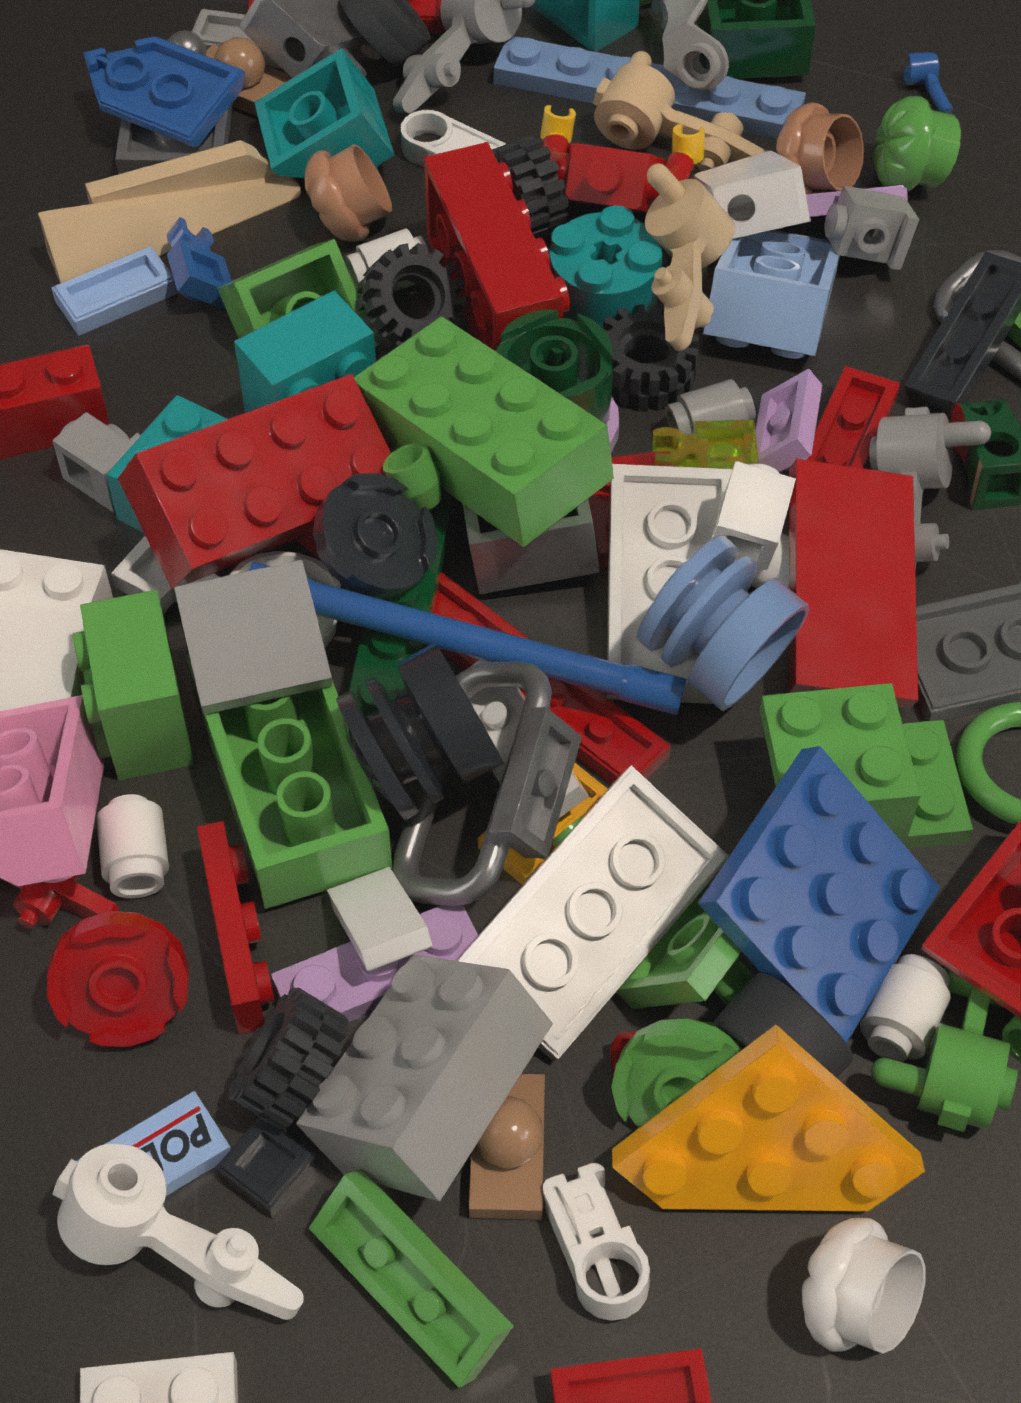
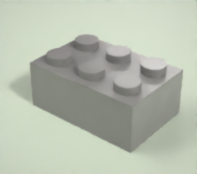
M414 954L395 974L392 985L368 1020L357 1029L353 1042L330 1073L328 1079L326 1078L319 1085V1093L308 1105L296 1124L344 1175L362 1169L376 1184L441 1201L553 1023L510 969Z

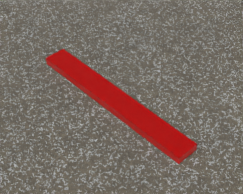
M313 533L296 540L320 559ZM441 572L434 614L529 639ZM440 649L443 655L463 670L468 669L480 660ZM548 678L552 690L550 710L582 736L576 758L611 785L630 766H633L647 779L669 758L670 744L601 692ZM519 688L525 697V690L523 688Z

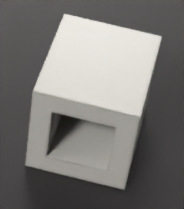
M735 461L725 488L711 540L716 537L725 536L737 547L738 553L735 561L749 556L756 562L758 568L767 570L779 544L796 478L782 475L768 465H748Z

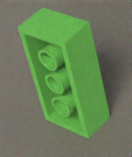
M442 316L354 377L389 450L394 452L400 447L411 443L426 445L441 473V488L522 547H525L614 479L607 424Z
M186 655L194 697L264 908L267 909L331 889L386 867H390L392 870L389 829L372 784L361 768L346 739L343 715L336 701V698L339 696L333 680L332 686L203 715L190 655Z

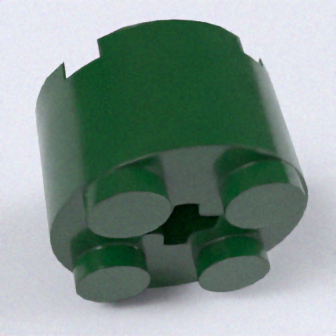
M544 309L525 314L506 326L501 334V342L495 352L607 424L610 416L612 395L613 345L606 331L598 323L580 314H577V321L558 317V310Z

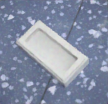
M390 867L327 890L332 908L367 971L375 970L433 946L427 925Z

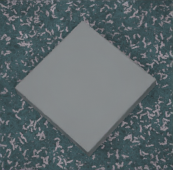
M303 560L174 587L203 715L332 686V676Z

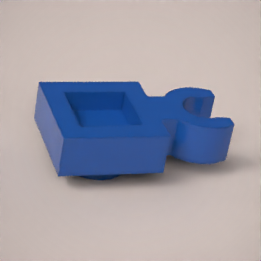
M179 217L167 233V240L172 247L167 253L177 291L192 301H203L224 309L225 305L217 287L232 281L225 258L211 252L210 247L214 243V238L208 228L202 227L195 236L188 229L186 220Z

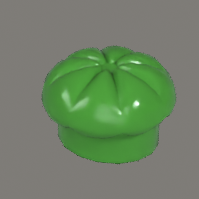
M909 96L890 106L883 116L882 123L877 129L874 138L876 148L873 151L872 157L878 180L883 187L903 185V188L907 187V192L915 186L935 188L942 184L951 173L957 160L961 141L959 120L953 114L931 110L929 102L920 96Z

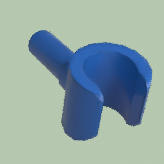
M931 52L909 53L908 61L910 66L904 68L906 85L925 84V88L931 95L939 112L951 114L953 107L941 88V83L938 79L939 61L937 55Z

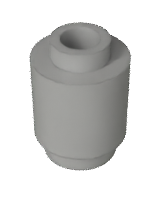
M732 379L678 395L677 402L665 406L668 429L678 449L690 446L698 447L720 444L748 435L749 422L756 419L755 406L749 390L746 387L738 388Z

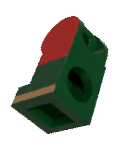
M992 399L976 403H956L952 410L951 423L983 421L991 429L990 439L982 445L954 447L961 456L969 479L967 495L972 510L1021 505V428L1015 414H1012L1008 403L1004 399Z

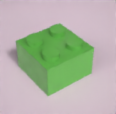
M158 590L80 604L84 631L74 632L72 635L80 671H83L85 685H81L88 722L93 727L99 757L101 759L112 757L118 781L195 765Z

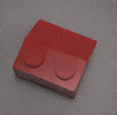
M89 344L0 363V459L54 447L52 440L61 433L68 423L76 421L85 412L105 425L110 424Z

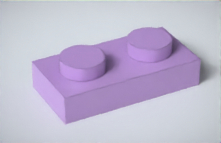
M810 369L762 394L749 465L764 464L776 469L778 472L783 470L789 471L796 458L807 460L812 455L822 384Z

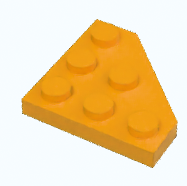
M774 1025L612 1148L613 1168L662 1209L870 1211L925 1172L919 1150L777 1025Z

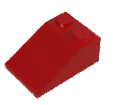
M1021 820L929 935L921 948L924 953L1020 1019Z

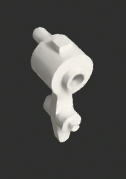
M112 1143L101 1145L87 1152L79 1162L71 1159L58 1178L52 1193L63 1200L58 1212V1230L65 1245L81 1259L99 1265L119 1264L131 1259L139 1253L143 1246L152 1248L155 1252L195 1278L194 1287L196 1294L209 1306L226 1307L237 1300L284 1320L293 1318L303 1303L302 1291L258 1259L259 1249L257 1242L248 1232L238 1228H228L216 1235L167 1213L163 1207L166 1197L164 1174L157 1162L146 1152L126 1144Z

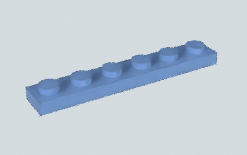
M513 36L505 41L495 63L494 84L593 103L596 90L603 77L612 80L616 71L621 66L628 64L631 58ZM651 63V67L661 72L674 89L675 100L671 107L672 109L710 123L717 113H733L742 122V133L777 140L787 116L794 109L805 103V92L738 80L728 76L712 89L698 90L686 85L681 79L663 68L664 65Z

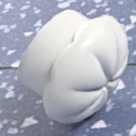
M850 1218L836 1224L824 1236L808 1263L810 1277L804 1281L802 1287L805 1324L813 1339L832 1352L846 1351L857 1344L880 1353L893 1350L905 1338L914 1323L922 1302L926 1283L925 1263L922 1255L913 1249L888 1241L884 1228L873 1219Z

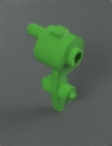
M937 961L936 963L944 968L950 977L949 992L967 997L961 1029L938 1023L925 1068L890 1058H880L871 1067V1077L880 1086L917 1096L916 1110L939 1116L937 1123L939 1125L963 1132L967 1124L988 1130L996 1109L1008 1111L1018 1075L1017 1069L1007 1067L1010 1043L983 1036L989 1004L1003 1006Z

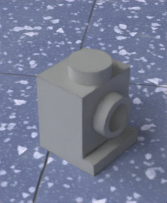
M843 185L837 204H832L827 212L825 235L837 255L887 263L891 269L901 270L919 218L904 196Z
M85 412L76 421L68 423L61 433L52 440L62 478L114 512L115 508L106 474L141 435L136 433L129 439L116 425H105Z

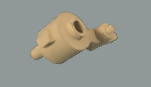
M644 51L636 52L628 64L621 66L616 71L612 80L603 77L596 90L593 104L597 105L594 113L595 123L608 140L623 148L632 150L647 148L653 143L658 133H663L673 138V128L678 124H683V134L687 135L698 133L700 127L705 128L704 159L696 163L701 172L767 152L741 137L743 124L733 113H717L710 123L672 109L671 107L675 100L674 89L661 72L651 67V57Z
M654 164L647 171V180L659 193V196L654 200L647 212L645 228L672 260L670 266L666 268L661 267L655 272L652 292L664 304L666 341L676 351H682L690 345L694 329L707 326L711 320L710 317L714 306L702 292V268L713 263L725 252L733 239L735 224L700 181L696 179L678 181L665 165Z

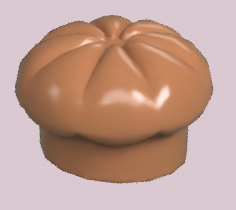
M808 103L799 106L785 119L783 129L780 131L777 139V153L801 166L805 193L816 194L826 193L827 191H842L843 185L853 187L859 178L864 157L863 138L857 122L850 115L830 114L825 106L818 103Z
M356 144L330 157V152L325 150L315 152L309 158L305 168V188L314 209L320 212L319 217L323 224L339 239L352 243L365 240L369 234V224L392 211L389 192L377 168L369 156Z

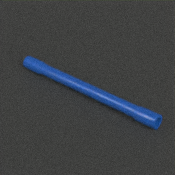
M253 562L249 571L270 566ZM307 576L316 615L426 645L436 642L440 649L488 662L520 661L533 664L545 673L548 678L614 695L624 702L677 716L686 678L635 664L622 665L315 582Z

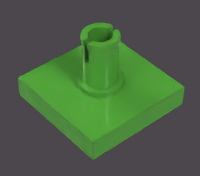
M708 888L703 889L616 991L632 1009L706 1001L712 991L728 1006L755 976L738 958L742 951L698 904Z

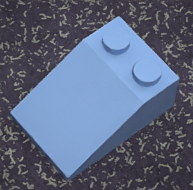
M770 230L732 239L715 268L710 301L713 303L714 309L709 324L704 327L703 334L716 336V340L719 343L731 347H746L749 343L771 347V351L774 354L785 358H802L804 354L815 356L840 255L836 254L829 240L779 230Z

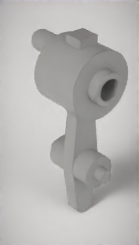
M442 0L441 18L446 32L423 55H412L405 61L403 66L405 82L393 100L395 111L399 114L413 113L440 87L454 86L461 74L459 61L470 44L498 43L509 40L519 28L522 8L532 6L535 0Z
M928 407L906 408L905 416L883 417L878 426L877 437H872L870 463L872 470L913 476L915 570L917 562L937 561L940 550L949 548L948 534H939L936 523L920 524L922 493L924 489L947 488L949 486L953 467V447L982 445L990 439L991 429L983 421L949 423L945 413L930 414Z

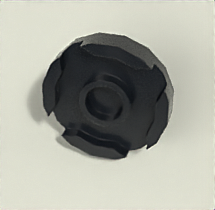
M379 473L355 474L347 478L341 485L333 488L316 510L313 536L318 556L332 577L352 592L374 598L396 597L412 588L421 580L424 573L431 568L436 560L438 535L433 516L428 508L424 506L420 510L414 501L407 499L401 494L409 488L397 479Z

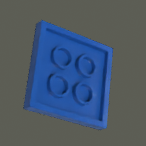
M817 746L801 749L698 904L761 973L776 978L806 1000L834 1027L847 1043L881 987L891 966L895 964L939 891L940 886L822 747Z

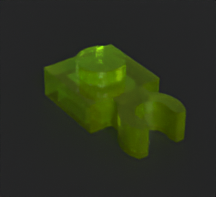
M754 420L694 421L693 434H684L682 431L671 427L653 430L652 451L671 452L670 454H655L654 466L733 469L735 461L748 465L759 464Z

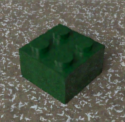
M708 0L697 18V23L700 29L718 40L726 50L729 61L726 76L737 79L809 75L816 29L811 0ZM703 54L705 69L710 70V62Z

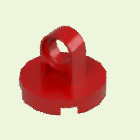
M107 911L82 919L60 937L49 959L47 998L57 1020L66 1028L69 1022L76 1029L88 1033L89 1042L100 1046L130 1047L155 1039L165 1031V1023L173 1018L178 1010L182 1011L187 1002L189 962L180 940L161 922L136 912Z

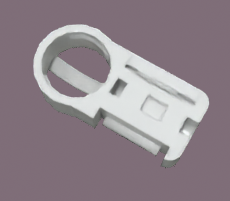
M591 1163L578 1168V1179L567 1182L564 1174L547 1179L543 1184L544 1208L574 1278L577 1297L585 1310L597 1318L611 1321L625 1319L638 1312L647 1300L650 1286L648 1258L637 1244L630 1226L621 1228L604 1190L605 1169L600 1164ZM609 1258L626 1261L639 1274L636 1287L625 1295L622 1294ZM593 1264H595L606 1296L592 1290L587 1283L585 1274Z

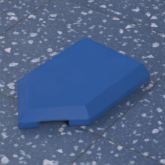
M156 36L136 40V47L106 53L104 48L83 52L101 111L192 147H198L241 93L246 78L244 70Z

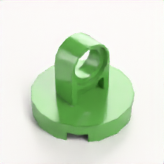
M691 1019L660 1020L638 1030L622 1049L616 1064L611 1088L617 1112L624 1121L627 1120L629 1115L637 1126H643L743 1050V1048L737 1041L715 1027L714 1023Z

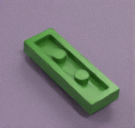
M362 1169L343 1176L309 1229L459 1388L475 1380L514 1325Z

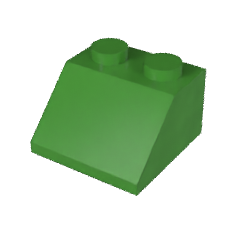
M335 239L310 246L217 287L239 338L334 290L361 319L366 315L365 311H356L355 302L359 299V296Z

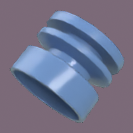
M725 536L716 537L701 547L671 575L648 609L636 636L639 642L651 652L664 646L661 659L670 668L682 664L697 652L699 656L692 667L688 681L690 685L721 711L732 707L762 679L792 642L805 622L810 610L809 605L776 578L768 580L748 594L747 591L758 568L757 564L749 556L735 561L738 553L737 547Z

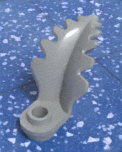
M653 0L652 11L655 14L662 13L663 15L660 23L661 28L664 30L663 68L681 79L686 85L698 90H709L720 84L726 77L729 67L726 50L718 40L694 24L708 0ZM700 53H703L708 58L710 70L701 66L699 62Z

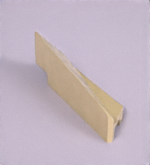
M240 140L86 183L85 186L89 199L88 205L40 212L38 215L47 251L61 284L149 246H152L159 257L167 254L172 248L167 240V233L179 217L186 220L188 229L195 236L202 227L208 228L214 234L300 198L301 189L296 177L277 176L271 169L269 160L261 157L254 146Z

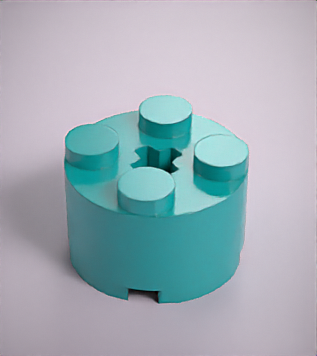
M609 206L601 213L587 214L575 218L566 224L559 225L552 232L550 270L554 278L562 277L570 301L569 311L563 312V318L577 321V314L594 320L603 328V321L608 316L616 320L617 311L626 307L629 314L632 315L634 314L635 305L645 304L646 313H653L654 305H658L659 298L652 292V283L655 279V272L662 267V247L647 232L645 224L634 218V214L630 209L623 206Z

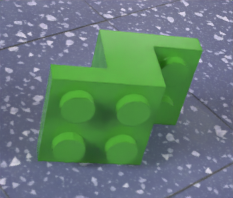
M892 683L762 696L759 711L776 786L801 749L821 746L907 849L969 843L973 828L944 720L902 724Z

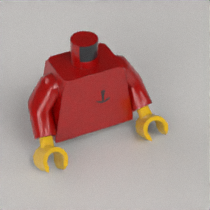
M547 105L544 108L540 137L543 140L542 147L547 146L551 152L550 161H556L560 169L557 172L559 180L563 179L566 189L562 190V193L568 198V202L604 208L613 205L623 206L632 212L647 214L650 206L659 196V193L647 180V171L652 165H665L675 178L681 181L689 179L694 164L704 159V127H700L698 133L687 135L683 134V124L676 125L673 128L672 154L668 160L647 153L579 143H572L569 146L575 123V110L570 108L568 116H557L550 112L551 105Z

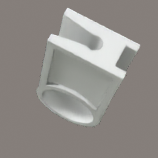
M434 110L413 112L405 117L401 123L402 152L406 159L423 167L424 157L484 142H488L491 149L506 144ZM421 134H435L441 137L432 142H421L413 139Z

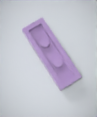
M441 905L420 914L427 925L433 946L415 955L454 961L461 956L478 936L463 905ZM349 942L271 974L279 999L284 994L288 995L290 989L299 987L345 1015L350 1022L375 1010L392 985L395 974L408 962L411 956L375 970L367 971L353 944Z

